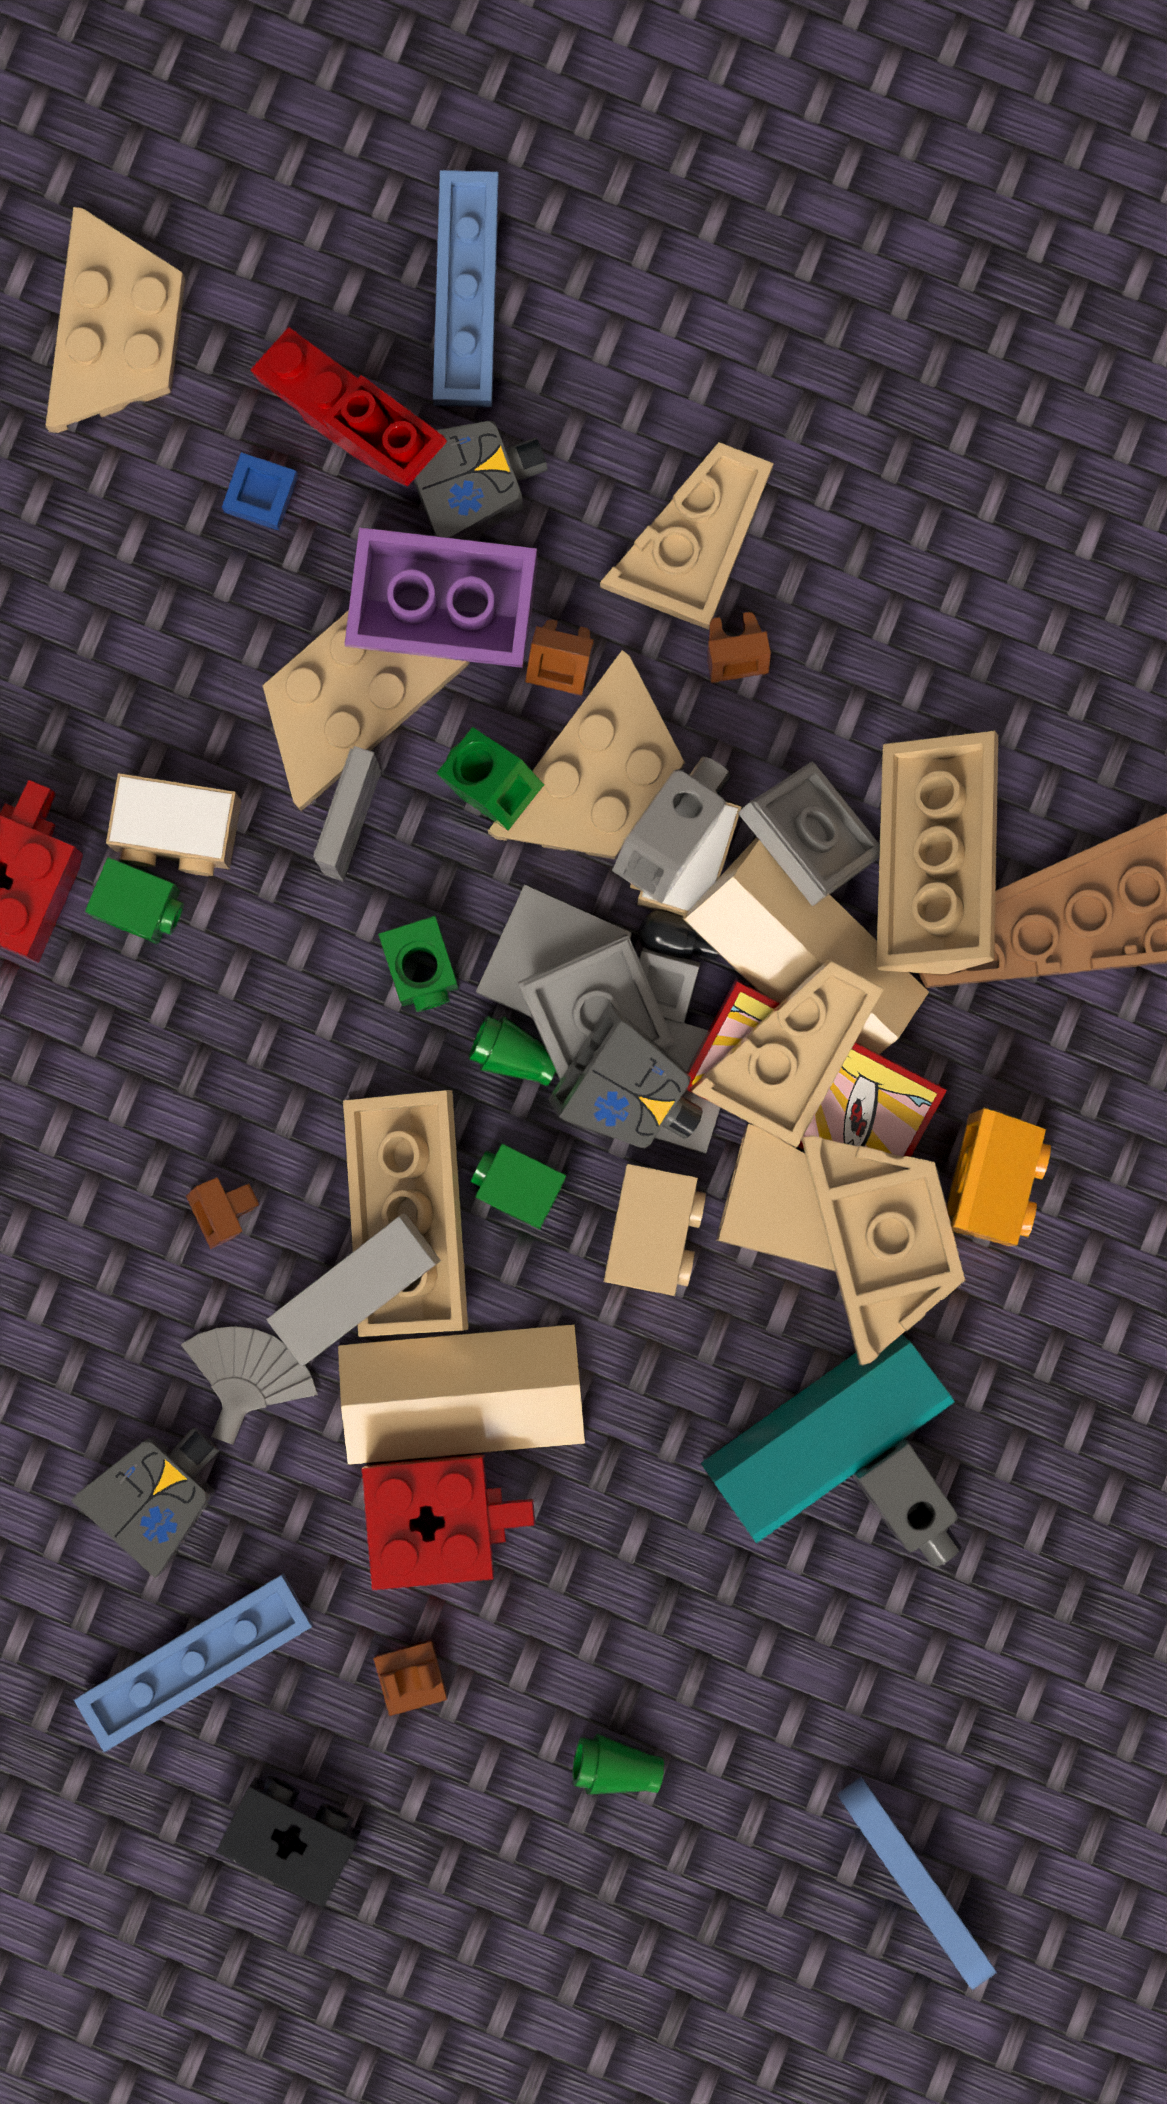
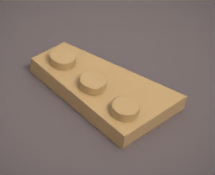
M719 442L675 493L671 502L650 526H647L636 539L632 548L616 567L613 566L602 579L600 588L709 630L710 621L715 615L772 471L773 463Z
M828 959L690 1087L691 1092L797 1148L884 989Z

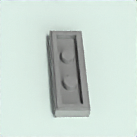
M404 1213L266 1320L300 1366L303 1367L441 1260L407 1214Z

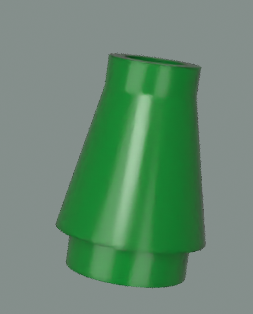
M490 1016L485 1017L472 1044L469 1059L479 1063L481 1071L536 1081L548 1086L556 1070L545 1045L504 1016L500 1020Z
M596 1734L593 1739L580 1738L574 1755L572 1783L573 1786L585 1788L588 1795L642 1791L658 1793L663 1780L664 1759L663 1757L647 1754L599 1734Z

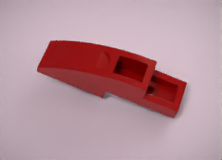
M290 327L283 332L251 368V372L256 379L296 409L306 423L355 458L403 485L409 486L447 443L442 434L364 376L360 375L357 378Z

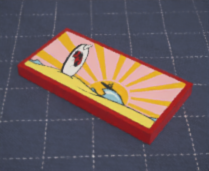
M735 979L687 1070L691 1079L686 1090L691 1092L690 1087L767 1017L780 1002ZM855 1042L802 1138L817 1136L826 1140L911 1157L947 1090ZM801 1139L798 1147L804 1150V1146Z

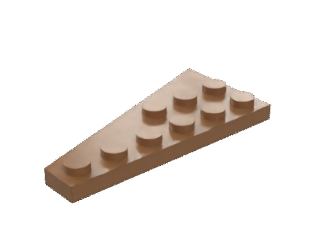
M1167 813L996 890L994 961L950 974L919 973L925 988L1167 963Z

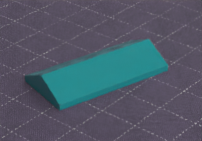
M903 1334L878 1354L879 1356L871 1363L860 1365L857 1353L853 1354L700 1463L756 1543L954 1403L949 1392Z

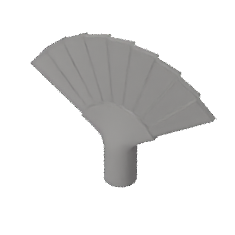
M237 1326L215 1328L197 1334L181 1344L210 1382L211 1388L222 1403V1410L211 1436L215 1439L234 1445L244 1416L247 1413L267 1408L269 1405L318 1395L312 1376L306 1366H300L282 1341L262 1331Z

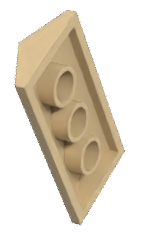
M995 731L883 744L876 967L880 971L950 974L994 961L998 734Z
M757 837L682 918L757 991L780 1003L828 959L881 986L884 991L855 1041L878 1054H881L899 1039L929 993L909 972L880 971L876 967L877 940L830 894L812 906Z
M452 1090L344 1100L353 1252L400 1215L406 1213L441 1260L358 1324V1337L468 1330Z
M575 1324L338 1345L341 1411L348 1464L585 1443Z

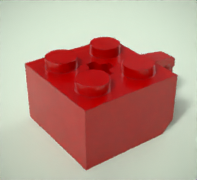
M28 780L16 807L5 803L0 812V876H3L6 872V875L13 880L9 890L0 888V947L39 963L79 872L83 853L75 846L52 837L56 825L46 821L56 793L53 789Z
M484 1454L366 1464L362 1468L372 1590L491 1580L494 1578L492 1544L506 1542L505 1528L535 1525L533 1499L502 1501L501 1487L487 1488ZM423 1506H432L434 1516H444L445 1524L437 1527L434 1536H425L424 1528L420 1526L415 1527L413 1524V1519L421 1515Z

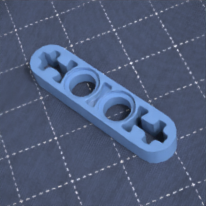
M862 1777L858 1778L837 1793L849 1814L970 1988L974 1990L996 1974L997 1971L864 1779Z

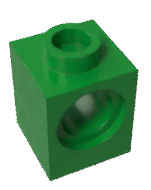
M474 727L470 729L460 743L452 748L446 761L436 773L462 800L507 831H509L544 786L541 780L519 757Z
M107 857L85 913L93 919L159 945L163 933L172 935L176 929L184 908V902L177 900L181 890L175 884Z
M435 916L378 934L399 1001L403 1007L414 1003L416 1012H421L450 1002L448 992L459 988ZM417 952L429 953L437 960L435 975L430 980L422 983L409 980L404 973L407 959Z
M501 1144L496 1155L486 1150L471 1182L480 1186L475 1198L540 1230L566 1179V1175Z

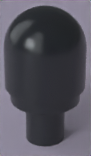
M657 910L651 912L642 920L639 927V940L643 948L689 960L692 954L714 960L717 959L719 953L682 919L684 916L665 910Z

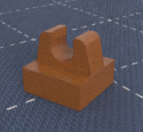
M752 612L743 613L744 632L736 637H730L724 633L720 617L713 618L710 621L707 663L711 683L769 673L771 652L767 632L761 631L757 619Z
M547 620L543 627L536 626L531 643L525 682L582 696L594 641L590 639L589 629L580 626L578 634L575 636L556 631V620Z
M218 1177L196 1186L186 1195L210 1249L234 1239L243 1232L237 1218L253 1211L255 1207L259 1206L250 1183L225 1193Z
M432 1639L374 1656L373 1659L389 1716L448 1699Z

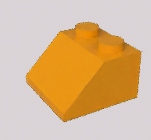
M985 1108L969 1114L946 1204L953 1232L1007 1246H1017L1020 1235L1025 1237L1030 1235L1037 1209L1036 1202L1028 1201L1034 1178L1043 1179L1051 1153V1145L1043 1143L1046 1129Z

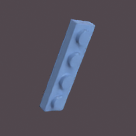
M440 170L433 378L434 406L492 407L498 172Z
M284 1573L86 1691L74 1699V1702L103 1752H106L310 1629L314 1624Z

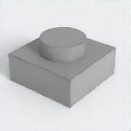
M643 948L639 962L663 1017L684 1023L701 963Z

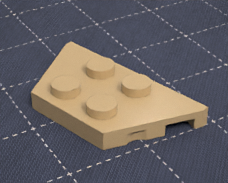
M77 207L73 208L46 419L48 431L54 433L68 430L67 425L97 414L104 417L124 410L131 402H146L171 393L185 278L181 271L88 211Z
M348 610L263 684L291 795L300 811L304 810L341 777L350 748L353 749L356 746L371 751L465 669L470 662L345 647Z
M623 650L620 652L532 772L544 784L542 789L509 831L494 822L488 830L489 835L498 840L506 841L510 839L539 844L545 848L562 851L568 849L585 852L587 855L616 859L625 839L672 773L676 769L681 770L685 763L627 653Z
M817 1136L802 1138V1143L860 1365L871 1363L889 1344L904 1331H908L925 1316L927 1311L965 1281L935 1162L885 1153L880 1150L826 1140Z

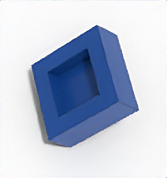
M241 452L222 505L224 513L279 531L298 478L297 471Z

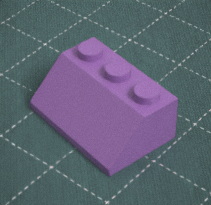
M359 527L345 647L523 668L537 572V548Z

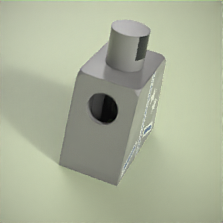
M702 757L690 775L676 769L625 839L612 871L662 904L716 825L726 805L724 799L719 795L731 779L727 769L708 757Z

